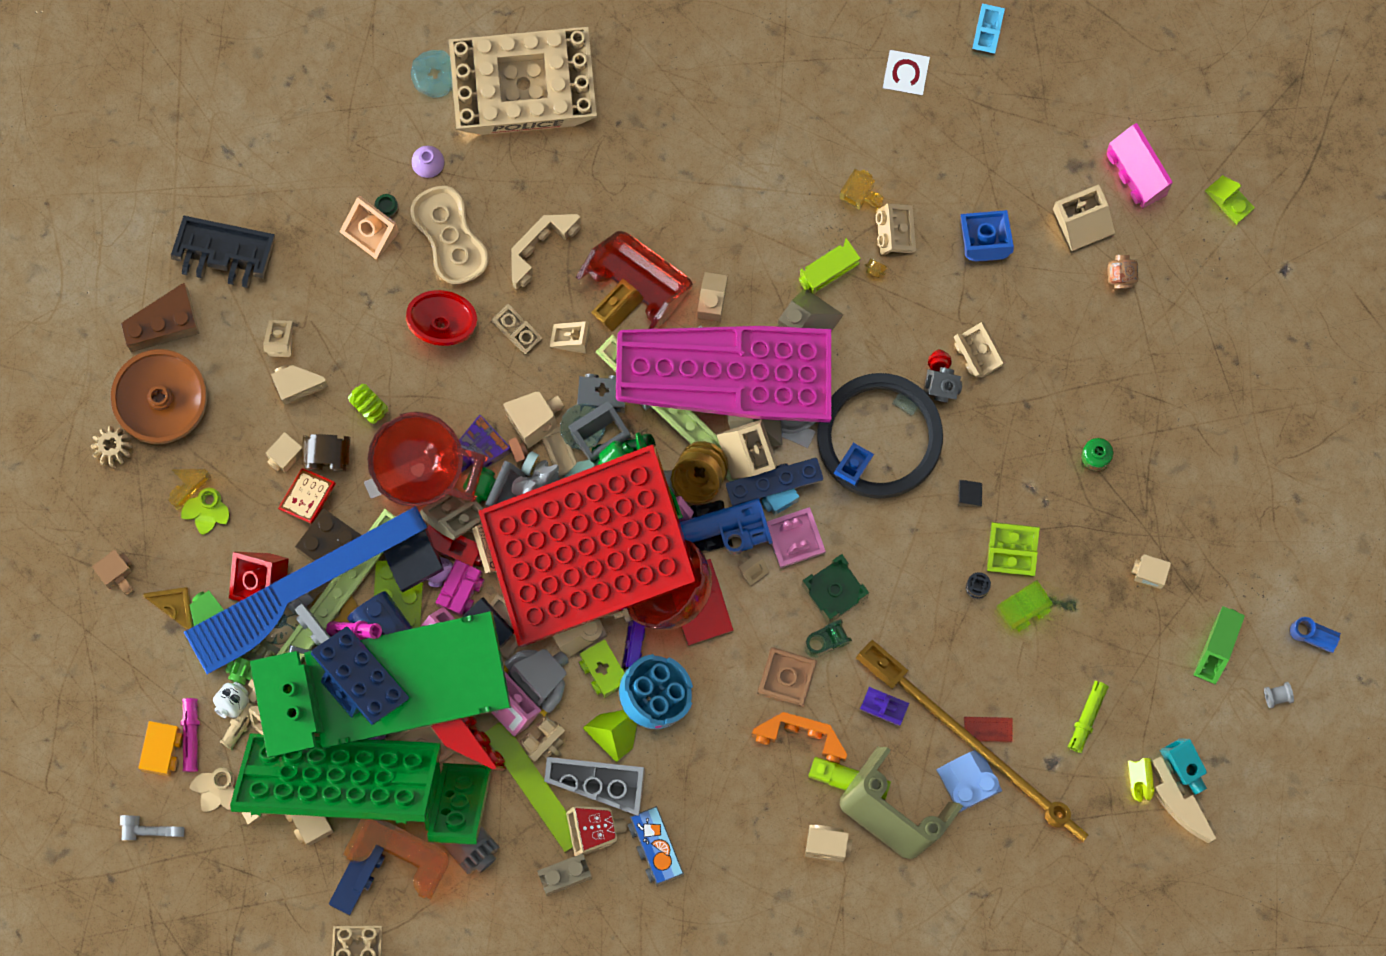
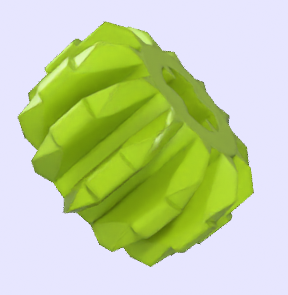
M366 384L356 387L348 396L349 402L372 424L381 420L388 412V406Z

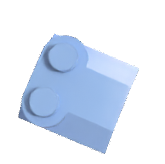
M976 750L937 769L952 802L963 805L959 813L1002 792L998 778L992 772L987 760Z

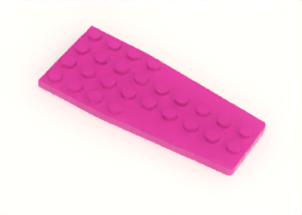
M736 326L620 330L617 335L616 399L619 402L753 419L830 423L831 329Z

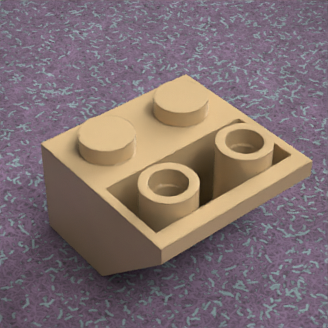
M1100 185L1055 202L1053 211L1071 251L1115 234L1109 206Z
M762 419L717 434L721 449L727 457L728 469L732 479L751 477L776 469L778 463Z

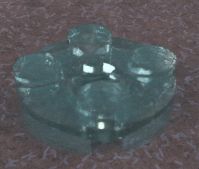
M430 50L420 54L413 60L411 78L413 85L419 92L421 91L429 97H441L453 89L451 60L447 52L443 50ZM431 69L441 71L438 74V78L434 79L433 76H428Z

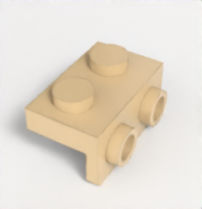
M984 322L977 324L963 334H956L954 336L956 340L955 347L961 355H964L967 361L966 368L972 376L983 378L1006 364Z

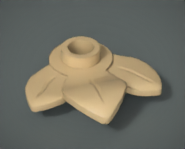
M218 768L213 773H201L192 781L189 788L195 792L202 793L201 809L203 812L213 811L220 805L227 810H231L230 803L234 792L235 777L229 769ZM226 776L227 782L223 785L219 784V778Z

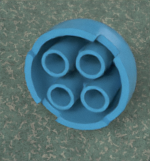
M651 654L638 659L626 670L620 682L619 697L625 713L635 723L649 729H663L675 724L688 713L692 705L691 688H693L688 673L677 661L670 657L667 659Z

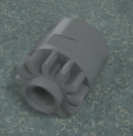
M482 826L480 827L477 845L441 843L467 874H471L475 870L481 873L496 860L493 854L500 848Z

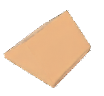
M358 196L340 233L373 258L378 259L398 235L399 230L397 223L364 198Z

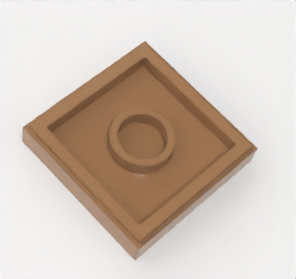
M771 647L757 694L804 707L817 660Z

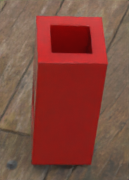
M430 524L428 525L427 530L433 547L440 556L453 562L455 560L461 561L474 568L476 565L480 567L482 560L476 542L463 536H459L454 540L438 532Z

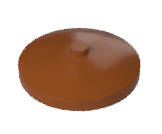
M149 350L132 357L118 371L111 388V406L119 424L132 437L151 444L174 442L189 434L200 422L207 404V389L198 368L185 356L170 350Z

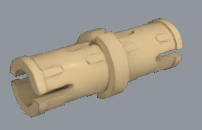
M247 703L240 715L235 719H231L229 722L231 724L219 741L221 744L233 750L242 733L247 732V726L251 721L249 708L253 706L252 704Z

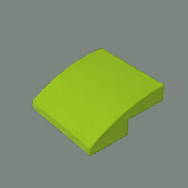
M991 522L987 571L1035 576L1040 527Z

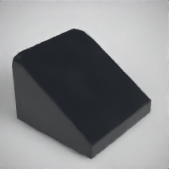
M959 480L958 506L982 507V483Z

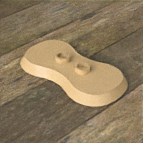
M436 186L419 194L412 202L411 218L416 227L431 243L437 274L450 284H462L477 278L487 268L489 260L488 251L482 241L472 233L467 224L465 203L460 193L450 186Z

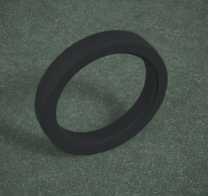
M872 373L850 380L831 396L830 423H818L817 444L825 467L843 487L864 497L891 498L913 490L931 474L942 451L943 427L935 404L918 385L898 375ZM875 389L891 390L906 396L920 409L928 427V448L920 464L905 477L886 483H876L860 479L855 487L835 476L834 472L840 461L833 448L831 433L835 417L842 406L854 396Z

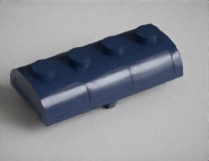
M387 591L375 595L357 607L347 617L350 623L365 621L368 624H379L382 628L381 635L413 629Z

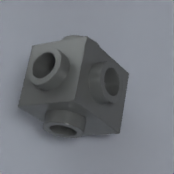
M941 367L940 371L928 369L924 391L927 394L935 395L934 400L948 402L949 398L957 400V395L962 390L961 376L955 375V370Z

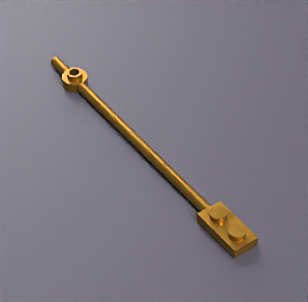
M873 639L857 655L856 659L891 689L897 684L900 685L1045 809V818L1050 825L1057 828L1066 827L1082 842L1089 836L1088 833L1070 819L1071 811L1067 805L1062 802L1051 803L907 680L904 676L909 670Z

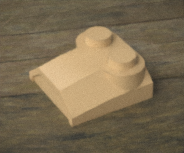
M597 619L554 635L553 638L561 652L569 659L607 637V633L600 620Z

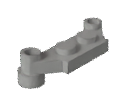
M308 592L289 602L287 607L293 613L297 612L299 615L296 618L304 629L309 628L313 635L310 637L318 646L329 639L330 636L307 608L314 601Z

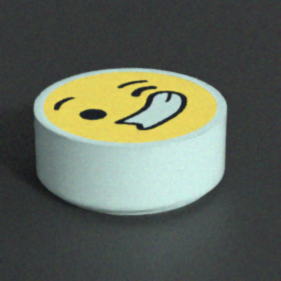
M531 451L526 457L521 471L531 476L540 455Z

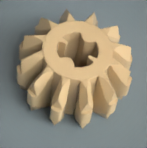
M109 426L108 433L104 429H100L99 431L102 436L94 435L93 439L97 443L91 445V449L96 451L93 454L94 458H101L100 463L102 465L109 461L111 467L115 466V460L123 464L124 461L121 457H130V453L126 451L132 448V444L127 442L130 436L123 434L122 428H118L115 431L113 426ZM108 444H110V445L115 444V445H116V448H115V449H114V448L108 449L107 446H108Z

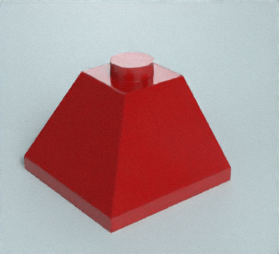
M233 552L229 599L242 601L286 577L289 558L271 553Z

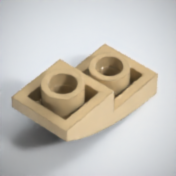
M509 304L491 319L492 323L524 354L542 339L537 331L527 321H524Z

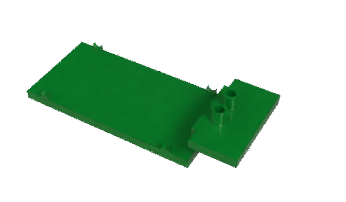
M491 611L381 635L376 639L360 640L409 696L407 702L374 725H371L360 711L351 718L321 683L325 670L311 655V651L304 652L306 665H301L299 651L250 661L267 757L316 748L314 733L320 735L322 748H328L511 708L494 616ZM291 685L292 691L289 693L288 687ZM293 710L297 712L295 717L292 715Z
M249 734L230 803L231 812L251 813V818L252 815L262 817V813L396 820V823L402 822L406 826L407 821L425 822V829L428 831V842L477 845L492 769L485 765L443 763L442 771H440L441 743L365 739L322 748L320 737H315L316 748L267 757L264 736L262 734Z

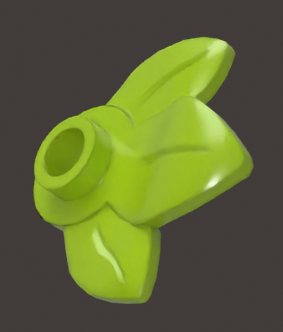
M205 488L200 491L198 497L191 498L185 503L181 512V518L195 519L200 534L205 535L214 528L216 522L227 524L229 510L221 502V495L216 489ZM209 496L214 497V501L211 504L205 502Z

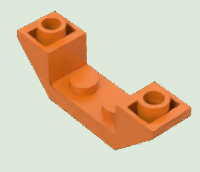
M782 712L757 726L752 732V737L756 738L755 741L765 745H769L770 742L775 743L780 725H784L785 730L798 733V730L808 732L807 736L821 739L824 736L827 738L822 756L826 757L827 761L840 764V761H846V751L831 725Z

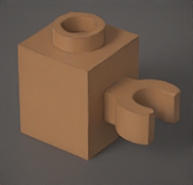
M114 549L92 566L109 589L118 584L126 596L134 591L125 579L132 573V570L128 567L132 563L124 552L119 555Z

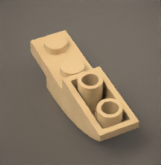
M1162 756L1151 762L1152 769L1160 782V785L1154 788L1155 794L1168 813L1181 826L1207 843L1216 839L1214 834L1217 831L1210 820H1206L1203 814L1205 809L1199 799L1195 800L1193 795L1186 799L1183 798V795H1185L1184 789L1179 781L1175 783L1171 775L1173 769L1168 760L1164 761Z

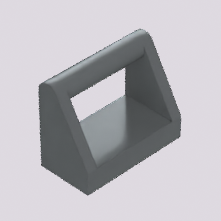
M609 401L568 426L573 439L591 462L598 459L600 452L613 441L623 443L632 437ZM614 422L621 433L593 451H590L584 440Z
M504 461L486 501V508L516 497L512 493L514 480L520 476L528 477V475L512 463Z

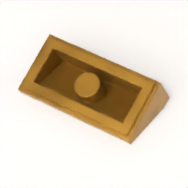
M623 278L591 313L610 331H614L644 297Z

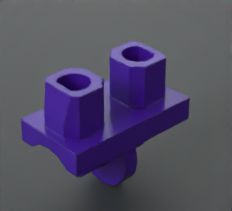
M869 687L860 710L900 726L909 703Z

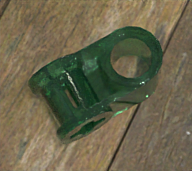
M842 619L811 633L805 642V652L809 656L816 658L851 643V637L847 636L842 626ZM814 639L819 640L822 643V648L820 650L812 649L810 641Z

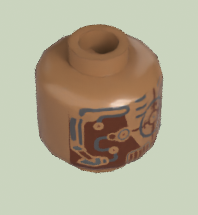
M1115 255V260L1108 263V282L1114 285V289L1133 288V284L1138 282V262L1130 259V255Z

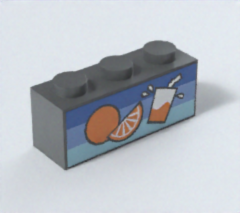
M655 806L640 812L639 816H630L631 823L627 825L632 838L637 836L640 846L636 848L641 861L646 859L649 868L645 869L650 883L655 882L658 887L683 877V870L658 807Z

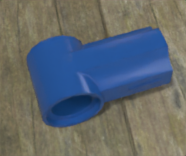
M1301 617L1290 626V635L1293 639L1307 642L1330 653L1334 652L1340 640L1341 633L1315 623L1309 617ZM1299 623L1306 625L1308 629L1307 635L1299 632Z

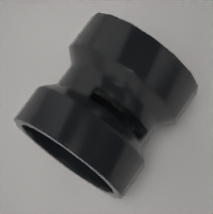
M981 572L973 573L966 583L965 590L967 595L974 600L986 597L991 588L990 578Z

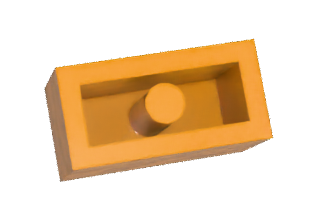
M149 721L138 769L142 772L170 777L171 771L175 772L178 757H175L177 747L180 748L182 744L183 733H180L181 729L177 726Z

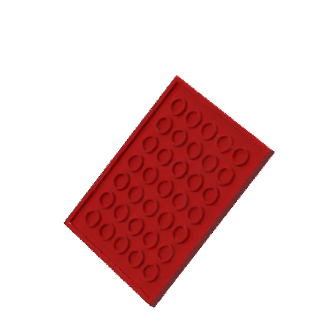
M655 445L647 446L478 511L519 647L527 646L698 582Z

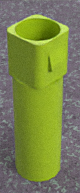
M815 757L808 778L846 790L859 773V770ZM887 780V789L881 797L883 800L886 799L891 784L889 780Z

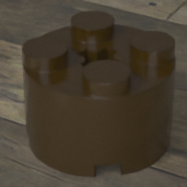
M312 434L310 437L303 435L302 465H305V469L309 471H323V467H329L332 471L346 472V467L350 466L351 437L344 436L343 440L337 438V435Z

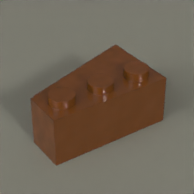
M185 283L174 288L121 323L126 345L131 352L200 334L190 294Z

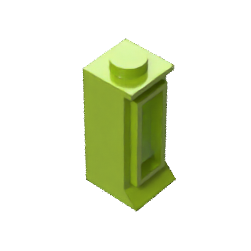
M845 238L843 247L839 245L806 266L805 271L800 269L801 278H799V282L806 291L809 289L811 293L815 294L860 265L858 261L861 258L848 239Z

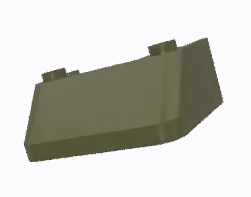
M877 746L841 796L840 807L844 813L900 856L914 859L944 834L963 805L948 802L938 817L928 816L918 826L881 798L887 789V779L877 769L891 750L888 747Z

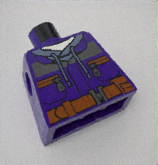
M479 415L456 443V447L461 455L452 464L460 473L464 472L470 465L475 469L481 470L482 467L488 468L511 453V448L488 422Z

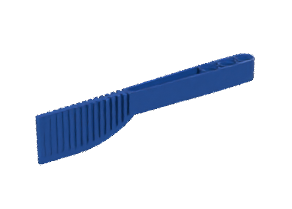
M415 506L184 631L206 674H209L257 646L277 625L289 602L426 529L427 525Z

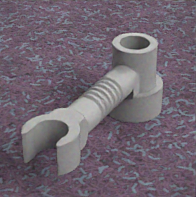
M120 815L122 840H136V835L184 837V827L139 826L140 816Z

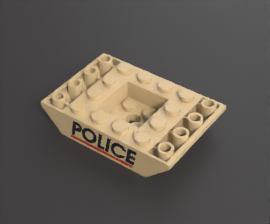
M588 27L449 39L457 130L479 135L573 127L597 117ZM520 80H527L530 82V87L526 90H521L517 87V84Z

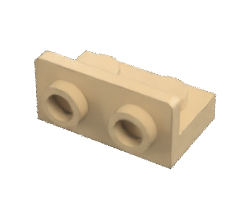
M886 204L879 208L876 214V223L878 224L879 236L877 243L880 247V254L915 252L913 205Z

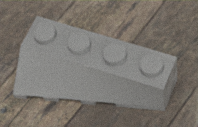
M547 757L544 781L639 816L645 768Z

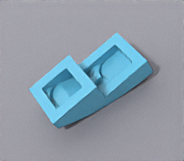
M982 3L972 49L995 54L1005 8Z

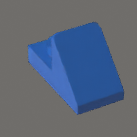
M853 442L836 468L834 475L856 487L874 454Z

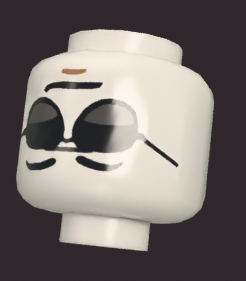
M237 682L224 684L213 698L216 713L223 718L227 716L231 718L238 717L247 703H249V692Z

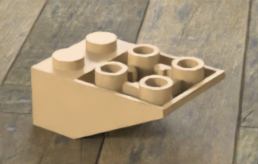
M333 926L332 956H382V926Z

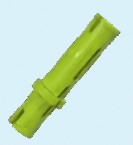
M1094 681L1082 715L1074 725L1075 731L1068 745L1069 749L1079 753L1083 752L1086 740L1094 730L1092 726L1109 689L1108 685Z

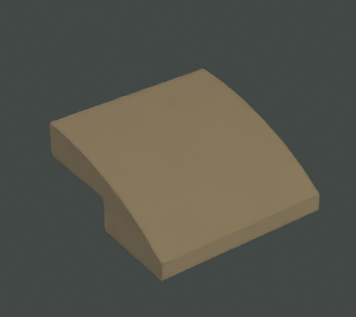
M455 488L421 509L420 514L434 529L454 540L481 523L478 511L483 508L475 499L469 502Z

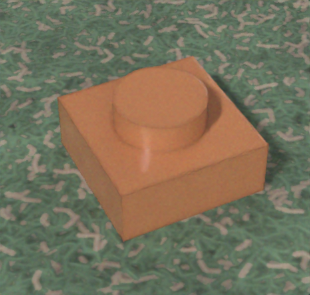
M517 437L508 440L517 467L524 464L525 456H528L524 442L519 443Z

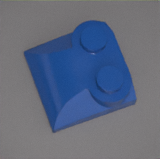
M1007 210L961 214L965 245L964 253L969 260L1005 259L1013 253L1014 245Z

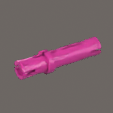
M332 621L326 626V632L331 637L345 627H349L359 640L367 638L376 639L382 634V628L379 624H368L365 621H357L355 623Z
M185 698L182 699L183 720L180 721V726H183L182 772H198L197 732L198 726H200V720H198L197 715L198 699Z

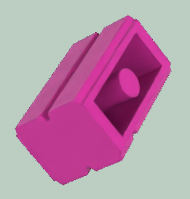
M455 560L435 602L436 606L439 608L444 607L448 612L462 617L474 605L475 601L471 599L475 591L480 592L485 579L482 578V571Z

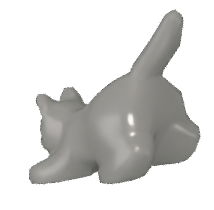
M547 460L541 461L535 466L533 475L530 478L520 476L514 480L512 493L518 496L560 480L558 475L559 466L552 465L548 467L549 463Z

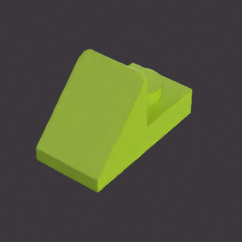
M1222 175L1205 192L1237 225L1254 211L1255 207L1239 191L1241 188L1239 183Z

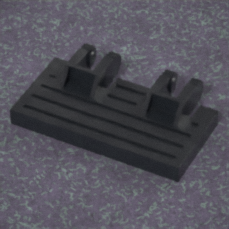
M183 215L171 253V259L182 261L183 254L186 253L182 266L183 275L189 274L193 259L199 260L198 267L196 268V277L198 278L203 277L206 266L227 271L229 263L232 262L228 284L234 285L238 270L243 269L245 273L242 278V287L248 288L252 274L253 277L264 278L274 245L275 234Z

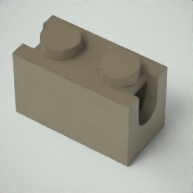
M583 854L537 871L546 896L592 879Z

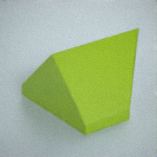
M624 710L599 714L583 727L616 762L633 749L637 723L631 720Z

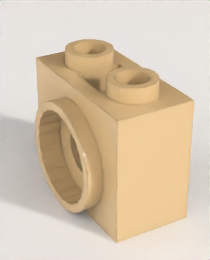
M810 825L805 857L844 862L845 857H849L851 854L852 840L848 839L849 833H844L843 829L836 827Z

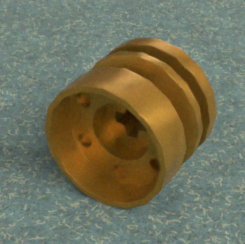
M706 441L694 442L684 449L672 470L670 478L672 488L678 496L694 504L706 503L714 498L727 475L729 467L727 457L722 449Z

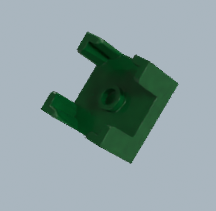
M843 554L833 559L829 566L814 576L811 574L802 580V587L828 624L866 600L869 596V592L864 584L860 585L849 569V563Z

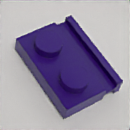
M635 618L628 622L621 667L623 670H627L641 658V646L645 636V619Z

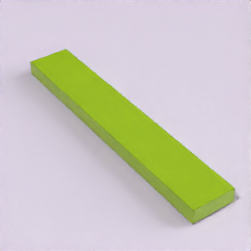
M501 722L497 723L485 732L491 740L490 745L494 751H499L505 759L503 764L561 848L567 853L573 848L566 810L544 781V778L517 739Z

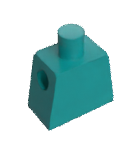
M1180 738L1160 749L1162 756L1170 763L1173 774L1180 784H1188L1194 795L1207 789L1201 778L1207 774V771L1190 739ZM1188 765L1190 766V772H1189V773H1187V766H1188Z

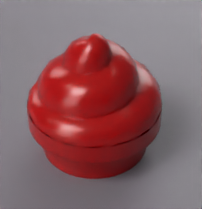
M941 349L934 351L928 358V366L931 370L940 371L941 367L950 368L952 364L951 356Z

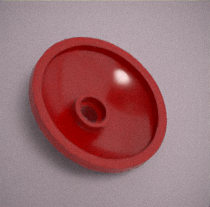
M433 290L416 296L409 303L406 311V322L411 332L419 339L433 345L450 346L467 340L474 333L477 324V314L472 304L464 297L450 291Z

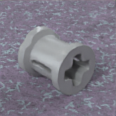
M1285 682L1283 686L1276 688H1264L1265 699L1270 709L1274 708L1276 704L1284 702L1294 703V695L1289 682Z

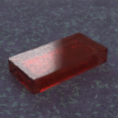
M964 717V728L980 742L1012 743L1013 718Z

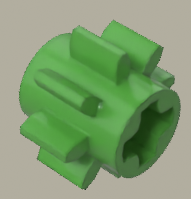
M238 657L235 662H229L225 669L227 673H230L228 680L245 686L247 680L253 679L250 661Z

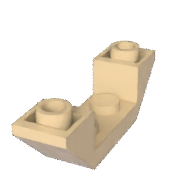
M578 214L543 215L511 248L512 282L516 290L520 286L525 287L533 278L531 276L533 274L532 267L522 258H527L535 250L534 245L539 240L544 241L550 235L551 228L564 240L569 236L573 237L581 228V218Z

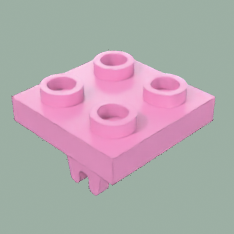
M810 507L767 521L773 542L772 547L780 568L826 553Z

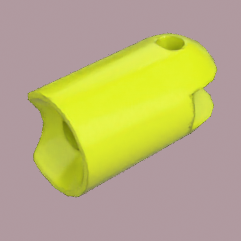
M1143 758L1140 761H1128L1132 796L1139 802H1142L1144 796L1146 800H1151L1155 792L1151 758Z

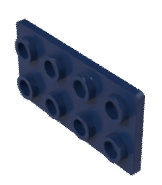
M349 627L343 628L311 651V655L325 670L321 683L351 718L360 711L370 724L374 725L408 701L409 696Z

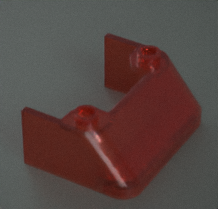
M624 231L615 232L595 246L575 277L580 280L587 274H590L598 282H607L613 279L617 283L624 278L644 297L642 301L648 305L645 312L648 319L652 322L648 329H657L665 323L693 285L689 277Z

